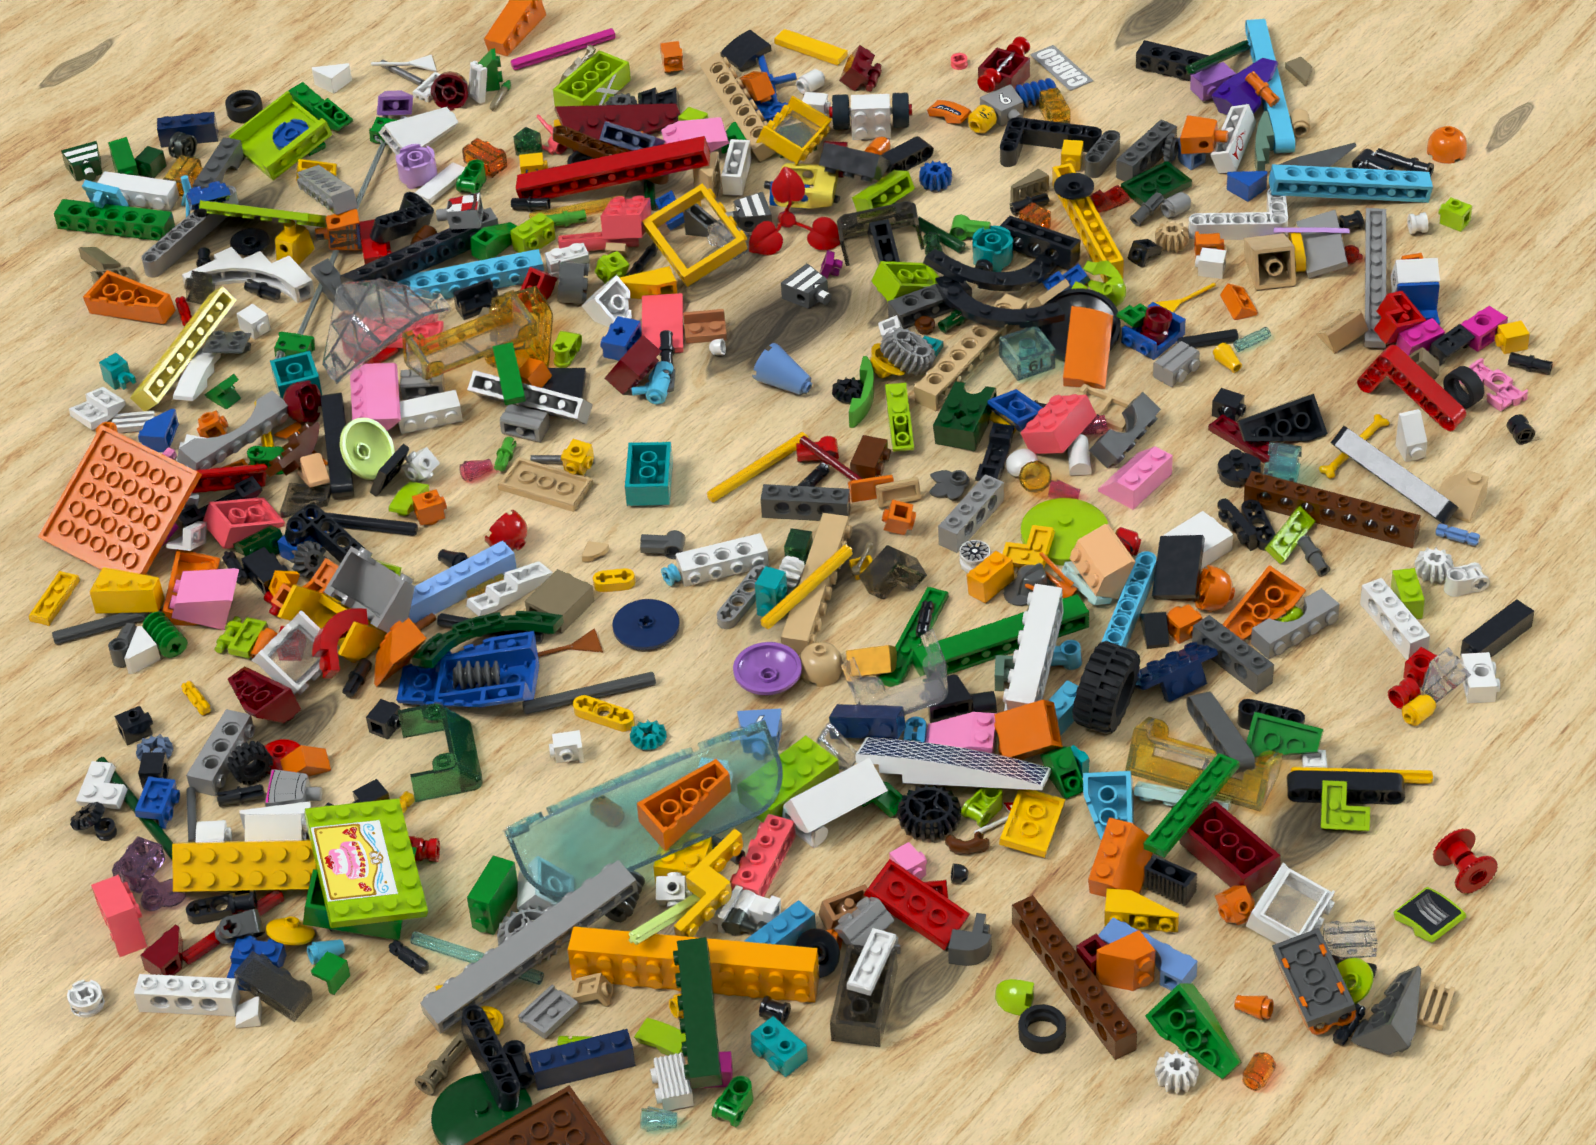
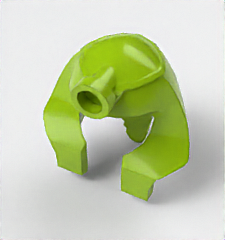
M1088 260L1083 268L1084 271L1094 276L1103 274L1108 278L1106 283L1090 280L1087 284L1088 287L1105 295L1116 307L1121 305L1126 297V286L1118 270L1107 260L1100 262ZM1076 281L1071 289H1088V287Z

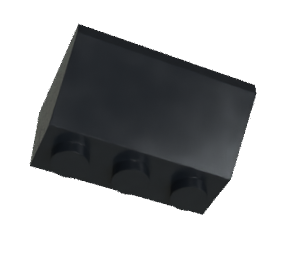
M825 142L819 166L825 168L824 171L831 174H836V171L843 172L842 176L854 179V175L860 176L862 181L872 183L873 180L880 181L891 161L878 154Z

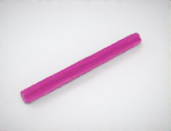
M613 28L527 54L512 59L511 66L513 70H518L587 48L590 44L593 46L615 39V32Z

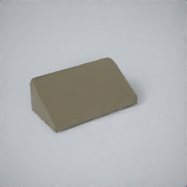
M97 247L79 248L81 259L97 270L113 269L121 266L118 261Z

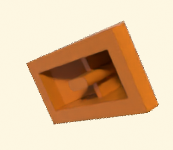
M301 745L280 760L283 771L304 773L308 777L331 771L325 748Z

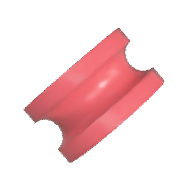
M955 53L951 56V67L953 69L963 70L968 66L966 54Z

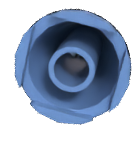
M770 344L769 346L772 348L769 351L765 349L757 360L753 369L756 371V375L752 374V377L759 382L798 395L808 393L812 387L811 377L778 344Z

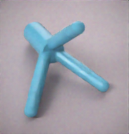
M184 175L181 177L184 190L181 205L184 206L186 203L187 217L190 214V208L186 194L190 192L191 185L188 176Z

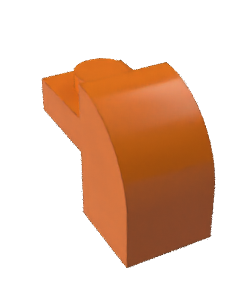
M679 41L660 43L664 73L684 70L682 62L683 53Z

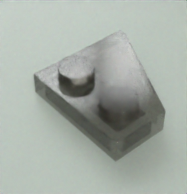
M289 483L280 510L281 518L293 516L308 504H315L320 508L328 506L332 493L331 485L309 487L307 484Z

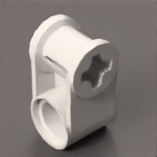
M1474 562L1468 565L1452 567L1447 570L1444 592L1452 597L1481 592L1489 586L1490 580L1482 573V567L1479 563Z

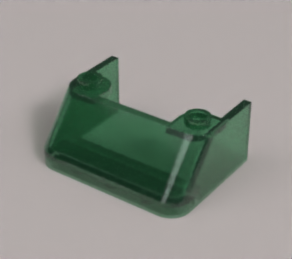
M437 703L398 710L403 738L445 730L449 750L448 753L439 754L433 759V770L410 774L415 802L475 791L482 786L483 778L471 722L468 719Z

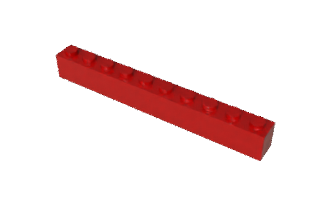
M705 136L547 168L517 175L515 190L519 198L533 196V198L549 197L551 199L709 166L710 149Z

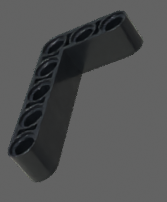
M1014 117L1009 119L1000 143V164L1004 167L1016 165L1023 144L1062 149L1064 140L1083 141V152H1089L1102 136V130L1094 126Z

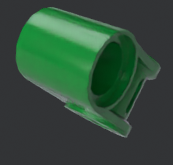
M475 159L467 163V166L456 182V190L458 192L467 191L472 194L480 192L481 187L487 180L482 160Z
M252 446L247 450V457L250 459L248 465L265 464L269 468L272 466L269 462L278 455L282 457L281 453L285 450L280 446ZM280 470L276 475L283 474V471Z
M737 1076L730 1081L712 1108L713 1118H722L730 1122V1125L733 1127H737L741 1123L745 1113L754 1101L752 1083L749 1078Z

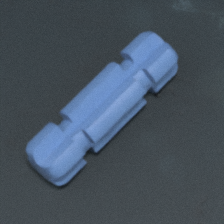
M1438 524L1436 528L1437 536H1447V539L1462 543L1467 542V544L1476 546L1479 543L1480 535L1477 533H1468L1466 530L1452 526L1449 528L1445 524Z

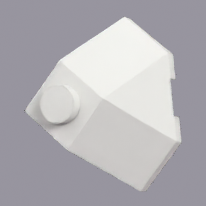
M617 275L597 290L581 306L594 322L607 327L614 323L617 316L632 318L628 303L630 290Z

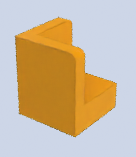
M275 570L268 588L273 597L283 583L292 588L293 584L297 585L300 574L296 571Z

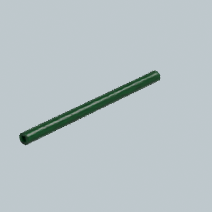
M100 757L96 760V762H108L105 757ZM114 771L110 783L124 784L128 790L124 801L135 813L139 799L119 774ZM138 817L172 860L173 842L155 819Z

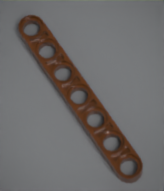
M559 125L553 128V140L593 158L627 152L567 126ZM669 174L645 180L663 185L668 183Z

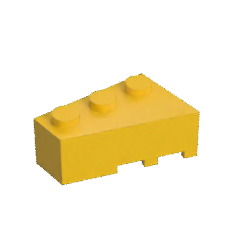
M105 567L102 568L89 591L96 614L157 612L165 600L159 577Z

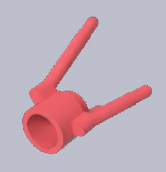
M537 115L538 120L552 136L548 139L549 147L531 141V145L546 150L551 155L554 152L557 154L564 153L567 147L553 140V127L548 125L540 115Z

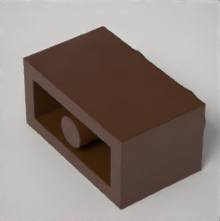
M863 435L850 462V470L863 479L882 476L884 463L889 461L891 450L888 449V439Z

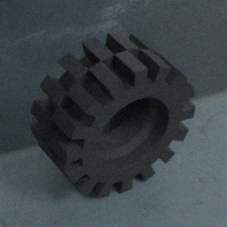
M250 741V744L245 742L243 747L237 746V751L231 752L233 757H228V769L240 784L243 783V785H247L248 782L250 785L254 784V780L257 782L261 781L260 777L263 776L265 778L267 776L266 771L270 772L272 769L270 766H273L272 756L259 741L256 743L255 741Z

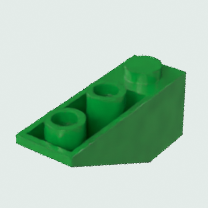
M508 222L483 227L471 237L472 256L479 260L495 258L512 244L510 231L517 227V225Z

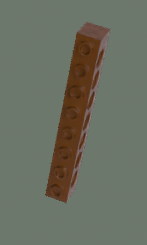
M1251 471L1244 486V501L1256 500L1264 510L1291 516L1295 509L1301 506L1317 524L1413 549L1419 536L1421 515L1254 471Z
M1032 895L1012 904V924L1114 1060L1136 1051V1029L1036 898Z

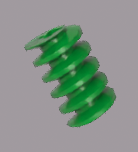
M153 612L145 618L142 627L157 644L158 650L164 657L173 658L184 652L188 644L187 639L163 612Z

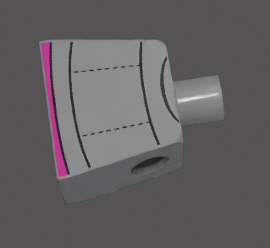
M271 770L265 800L266 807L322 800V787H310L307 774Z

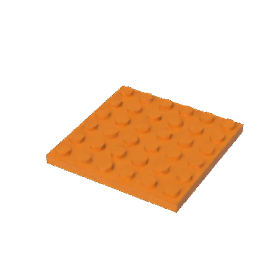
M101 425L38 538L100 570L105 567L146 575L202 474Z

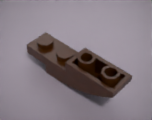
M318 421L311 426L308 423L298 429V432H294L287 438L289 442L282 446L285 450L281 453L282 457L278 455L269 463L272 466L265 470L269 477L280 470L287 476L301 466V457L311 455L319 435L320 424Z

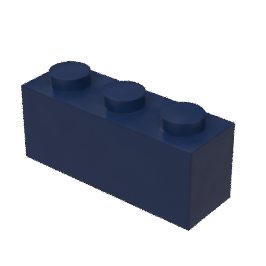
M215 112L157 118V132L161 148L169 146L170 139L176 132L194 136L197 144L218 142V126Z
M606 121L599 139L608 144L631 151L662 145L665 140Z
M837 704L829 716L832 738L870 737L899 739L906 727L903 706Z

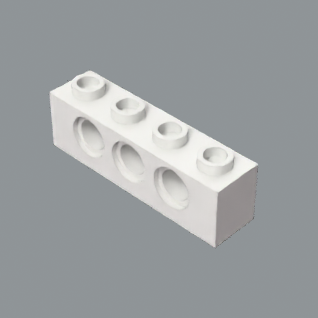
M761 533L676 553L677 569L680 572L684 587L748 572L758 565L769 566L768 550Z
M1382 578L1362 585L1360 605L1406 660L1420 647L1426 650L1429 649L1430 635Z
M139 974L134 991L139 1012L236 1016V1009L241 997L236 978Z

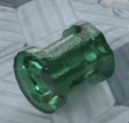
M928 232L923 236V244L926 246L925 255H928L933 249L943 252L942 246L939 244L941 239L938 233Z

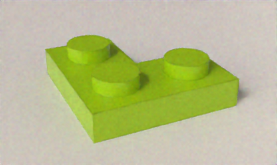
M1323 780L1320 829L1370 831V807L1346 806L1347 782Z

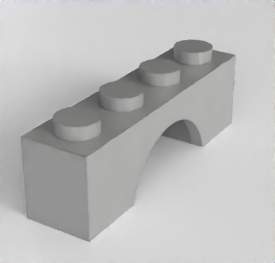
M1321 588L1304 598V614L1299 619L1290 622H1280L1269 618L1253 627L1251 644L1267 659L1280 655L1291 646L1299 644L1310 635H1314L1324 627L1335 623L1338 620L1339 603Z

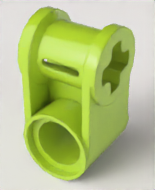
M565 331L559 332L556 341L552 345L553 352H555L553 361L556 367L566 368L572 364L582 345L581 334Z
M982 787L972 798L965 802L961 815L976 821L977 825L981 828L986 826L1003 808L1002 788Z

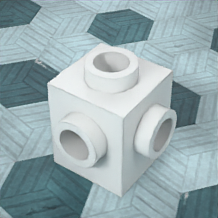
M425 447L417 452H411L405 458L406 462L401 468L412 482L420 480L425 482L433 476L432 471L440 462Z
M671 872L667 876H656V901L659 906L671 908L692 895V892L687 889L686 878L681 873Z

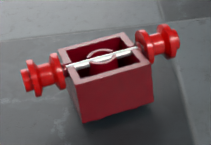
M1018 36L1013 40V43L1007 46L1006 50L996 47L978 67L977 84L982 91L990 93L1008 85L1015 89L1016 85H1023L1030 77V58L1024 56V54L1030 51L1028 40Z

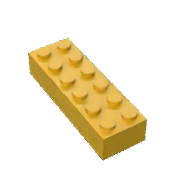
M310 840L178 842L172 844L173 892L309 889L313 869L317 870Z

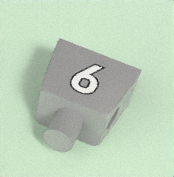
M1011 85L980 97V105H987L995 110L996 124L999 126L1006 125L1011 118H1023V100Z

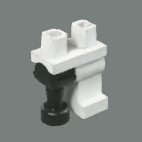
M736 885L732 891L731 899L723 908L719 907L709 921L718 924V932L724 934L727 932L735 936L741 931L754 934L781 913V898L771 896L768 899L750 890H743V887Z

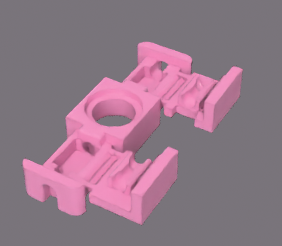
M1483 358L1478 359L1469 366V368L1477 373L1482 383L1484 381V385L1496 393L1497 396L1488 393L1487 402L1500 412L1510 406L1512 402L1514 406L1520 404V400H1527V389L1523 392L1513 386V379L1499 369L1492 371L1486 367ZM1501 380L1504 383L1497 385L1494 384L1493 381Z

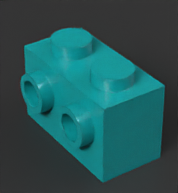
M768 566L764 567L755 582L758 616L764 617L788 595L786 571Z
M774 1016L751 1032V1049L758 1057H763L775 1072L779 1071L785 1078L808 1061L807 1045Z

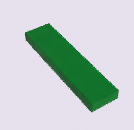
M513 342L492 346L505 406L525 402L526 399Z

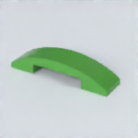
M863 356L860 366V380L864 384L861 399L852 398L848 412L849 428H854L865 418L873 403L874 374L872 364L867 356Z

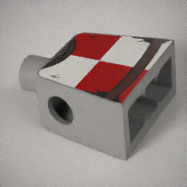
M480 193L450 198L447 208L436 210L437 220H448L450 229L481 228L484 212Z

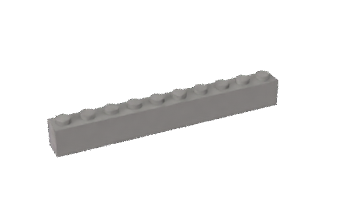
M619 860L613 864H607L598 875L586 879L580 888L574 892H568L562 898V901L555 906L552 905L546 908L541 916L535 920L528 921L516 934L507 936L501 945L495 949H489L483 955V958L476 963L467 965L458 976L449 978L436 992L428 993L423 998V1001L420 1002L423 1014L440 1034L462 1019V1012L465 1007L469 1005L480 1006L568 942L571 938L573 926L587 928L637 892L636 879Z

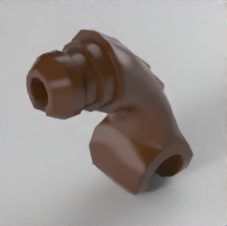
M979 831L975 832L974 838L968 841H962L954 835H948L945 838V845L949 847L950 852L957 854L985 852L989 848V839H983L984 834Z

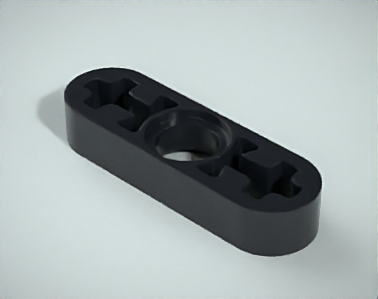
M1246 500L1242 503L1241 514L1256 531L1257 548L1266 551V546L1276 534L1261 504L1256 500ZM1262 523L1264 526L1255 527L1253 524Z
M241 890L232 893H235V895L250 893V890ZM230 893L190 902L186 907L188 921L198 925L232 916L229 903ZM220 904L228 905L226 909L221 911L215 909Z

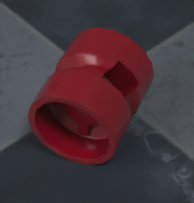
M1161 306L1149 307L1146 310L1140 334L1152 339L1157 345L1162 344L1167 339L1168 329L1173 318L1172 313Z

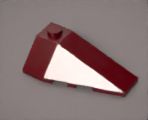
M244 666L227 679L244 711L256 718L285 723L293 719L301 711L291 688Z

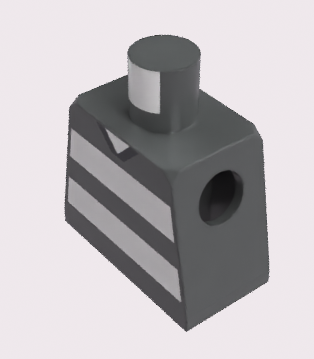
M763 192L736 199L733 202L734 211L726 212L728 217H733L738 224L739 230L743 232H753L755 227L763 221L772 222V214Z
M807 263L781 282L782 299L802 307L811 308L818 302L826 305L831 300V294L828 293L827 279Z

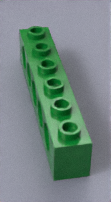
M62 199L54 212L57 229L159 241L175 227L173 214L170 211L105 204L103 208L95 206L94 202Z

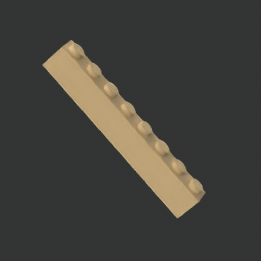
M822 514L799 584L843 545H847L846 540L847 538L850 539L852 535V526L849 525L848 516ZM837 569L789 612L781 635V644L792 648L798 655L806 646L816 642V632H820L822 625L821 616H825L827 610L826 601L831 599V586L836 584Z

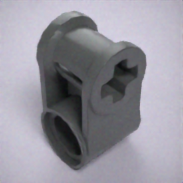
M258 909L227 916L220 921L215 929L216 939L223 944L236 942L237 938L244 939L246 936L257 938L265 933Z

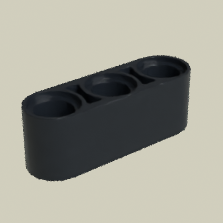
M914 137L881 155L891 161L885 172L889 174L894 170L907 171L927 161L932 156L934 148L921 137Z
M1243 699L1238 705L1237 723L1245 730H1250L1254 712L1301 724L1305 723V715L1298 709L1254 699Z

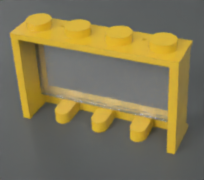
M792 96L788 105L785 104L781 112H777L773 121L770 120L767 126L764 125L756 143H763L791 162H795V166H797L800 161L804 162L809 153L814 151L816 145H819L824 137H827L831 130L829 125L832 119Z

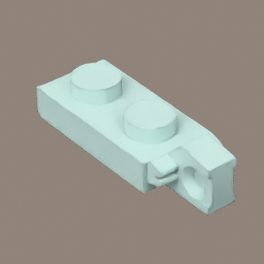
M1072 561L1064 563L1061 572L1074 582L1073 585L1088 598L1091 604L1111 603L1113 598L1095 596Z

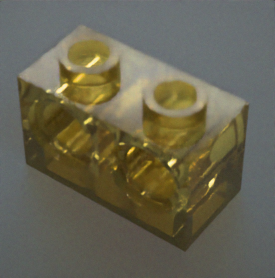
M1058 87L1040 91L1039 110L1045 121L1070 123V108Z

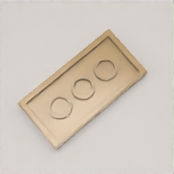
M517 457L497 485L498 490L574 512L594 483L591 478L570 474L561 469Z

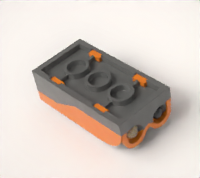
M1319 928L1272 945L1276 963L1306 1028L1312 1034H1323L1330 1030L1333 1025L1344 1026L1356 1018L1355 1004Z

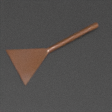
M594 628L570 645L538 652V657L564 650L602 653L603 650Z

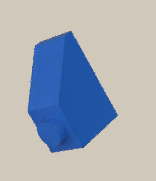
M170 409L146 421L143 429L139 431V442L150 449L162 453L167 448H170L179 426L176 410Z

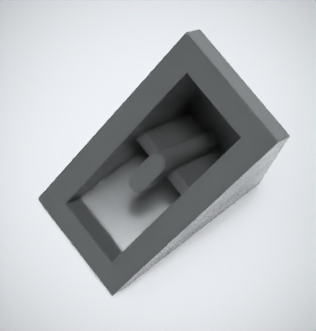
M697 203L684 211L686 235L711 238L716 236L720 223Z

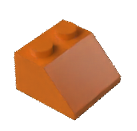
M1140 930L1097 949L1096 978L1101 985L1134 991L1141 987H1146L1154 981L1155 949Z

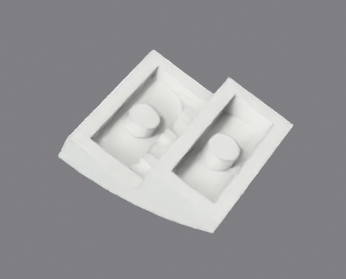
M101 387L86 393L87 401L69 408L71 417L93 430L101 423L113 418L126 403L125 400L105 387Z

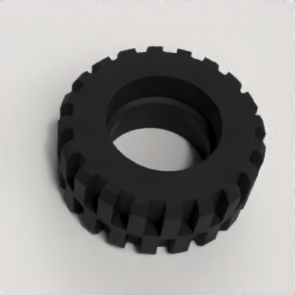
M1109 641L1100 642L1095 647L1084 668L1085 670L1076 691V698L1074 699L1072 717L1076 724L1106 735L1116 731L1117 726L1120 725L1126 713L1135 684L1137 683L1141 660L1136 651Z

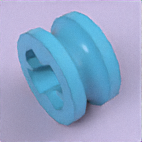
M671 563L668 565V568L663 567L661 569L662 577L669 586H672L674 581H681L680 572L674 564Z

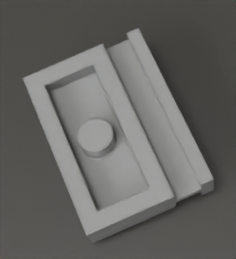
M551 985L518 1015L519 1022L525 1023L529 1029L546 1039L579 1009V1003L563 991L555 989L554 985Z

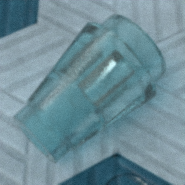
M651 1106L641 1108L640 1129H646V1132L677 1127V1112Z

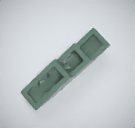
M1268 111L1263 112L1256 132L1254 163L1256 171H1265V164L1269 163L1270 151H1273L1274 132Z

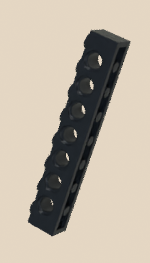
M448 228L342 274L340 279L343 294L360 299L471 250V237L480 231L481 228Z

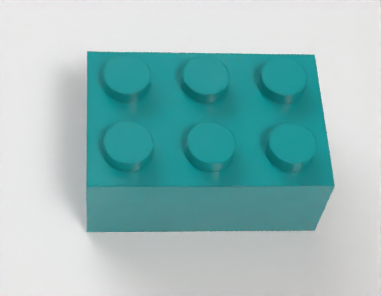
M671 442L628 443L625 477L627 506L670 505L673 468Z

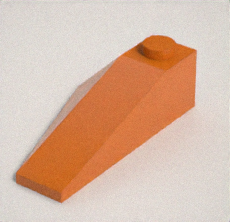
M1269 565L1222 625L1244 641L1252 635L1253 627L1269 618L1276 620L1290 611L1304 595L1306 589Z

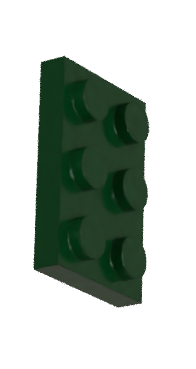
M1165 161L1121 183V191L1141 206L1143 202H1147L1155 193H1161L1165 200L1192 186V179L1170 162Z

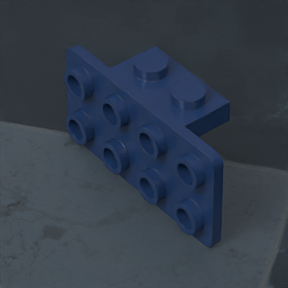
M1197 642L1188 643L1184 646V649L1169 652L1161 660L1148 662L1146 667L1139 670L1135 688L1146 690L1160 683L1165 701L1171 702L1207 684L1201 663L1217 656L1218 651L1207 645L1197 644Z

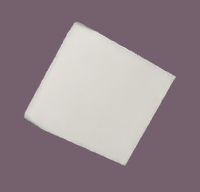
M259 996L237 1006L236 1028L261 1026L262 1005Z

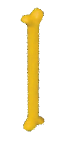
M1376 414L1374 415V422L1359 436L1366 441L1380 427L1389 426L1390 422L1388 419L1383 418L1382 415ZM1342 452L1329 465L1320 466V473L1326 474L1327 478H1334L1335 470L1349 457Z

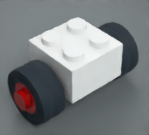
M906 92L893 93L892 107H890V94L851 95V108H849V96L847 94L833 95L832 106L829 107V118L833 119V129L835 130L849 129L851 116L852 140H874L877 137L891 139L890 115L893 116L894 128L909 127V116H912V104H909V94Z

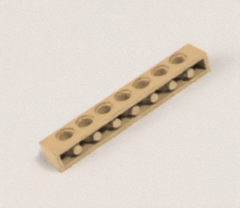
M716 53L700 63L701 69L731 117L737 123L746 140H750L751 149L758 160L762 162L776 153L763 143H756L764 125L767 126L768 123L767 121L762 122L765 118L760 110H757L758 107L753 99H751L741 80L737 78L738 76L727 58L724 57L722 59L720 54Z
M1006 293L1000 300L996 301L994 307L1027 309V302ZM976 322L969 332L964 334L961 340L955 346H952L944 357L939 359L938 363L927 372L925 377L915 384V403L937 411L944 404L955 381L965 382L1019 325H1005L1004 328Z

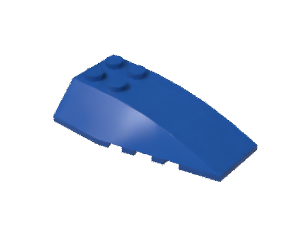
M530 631L491 637L483 640V644L477 646L473 644L466 645L462 651L453 654L449 651L433 668H423L413 664L403 666L396 700L398 703L434 707H486L533 700L539 672L535 633ZM458 661L461 662L462 667H465L467 661H470L471 667L475 666L476 661H479L481 667L484 666L485 661H488L490 667L493 666L494 661H497L500 667V685L495 683L494 686H488L486 683L485 687L479 688L477 683L476 687L471 689L468 683L466 689L462 690L459 683L457 689L454 690L453 668L456 667Z

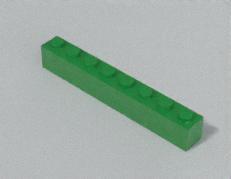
M1076 594L1064 598V613L1057 638L1089 628V610L1079 595ZM1024 612L913 649V666L925 683L931 679V674L937 670L943 671L946 676L994 660L996 655L1005 656L1012 654L1015 649L1019 650L1018 634L1020 630H1024L1025 625L1022 624Z

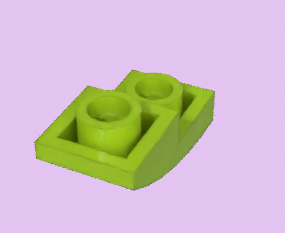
M411 481L407 483L392 500L389 512H395L400 516L409 515L414 511L412 496L428 492L429 485Z
M651 1018L645 1019L634 1036L638 1043L656 1047L661 1054L665 1055L682 1053V1042L686 1041V1035L681 1034L680 1029Z

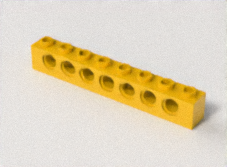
M1071 163L1052 167L1053 188L1058 177L1067 173H1076ZM1057 194L1092 261H1109L1118 270L1123 279L1124 259L1090 197L1069 200ZM1100 274L1103 282L1106 283L1108 278L1106 275Z

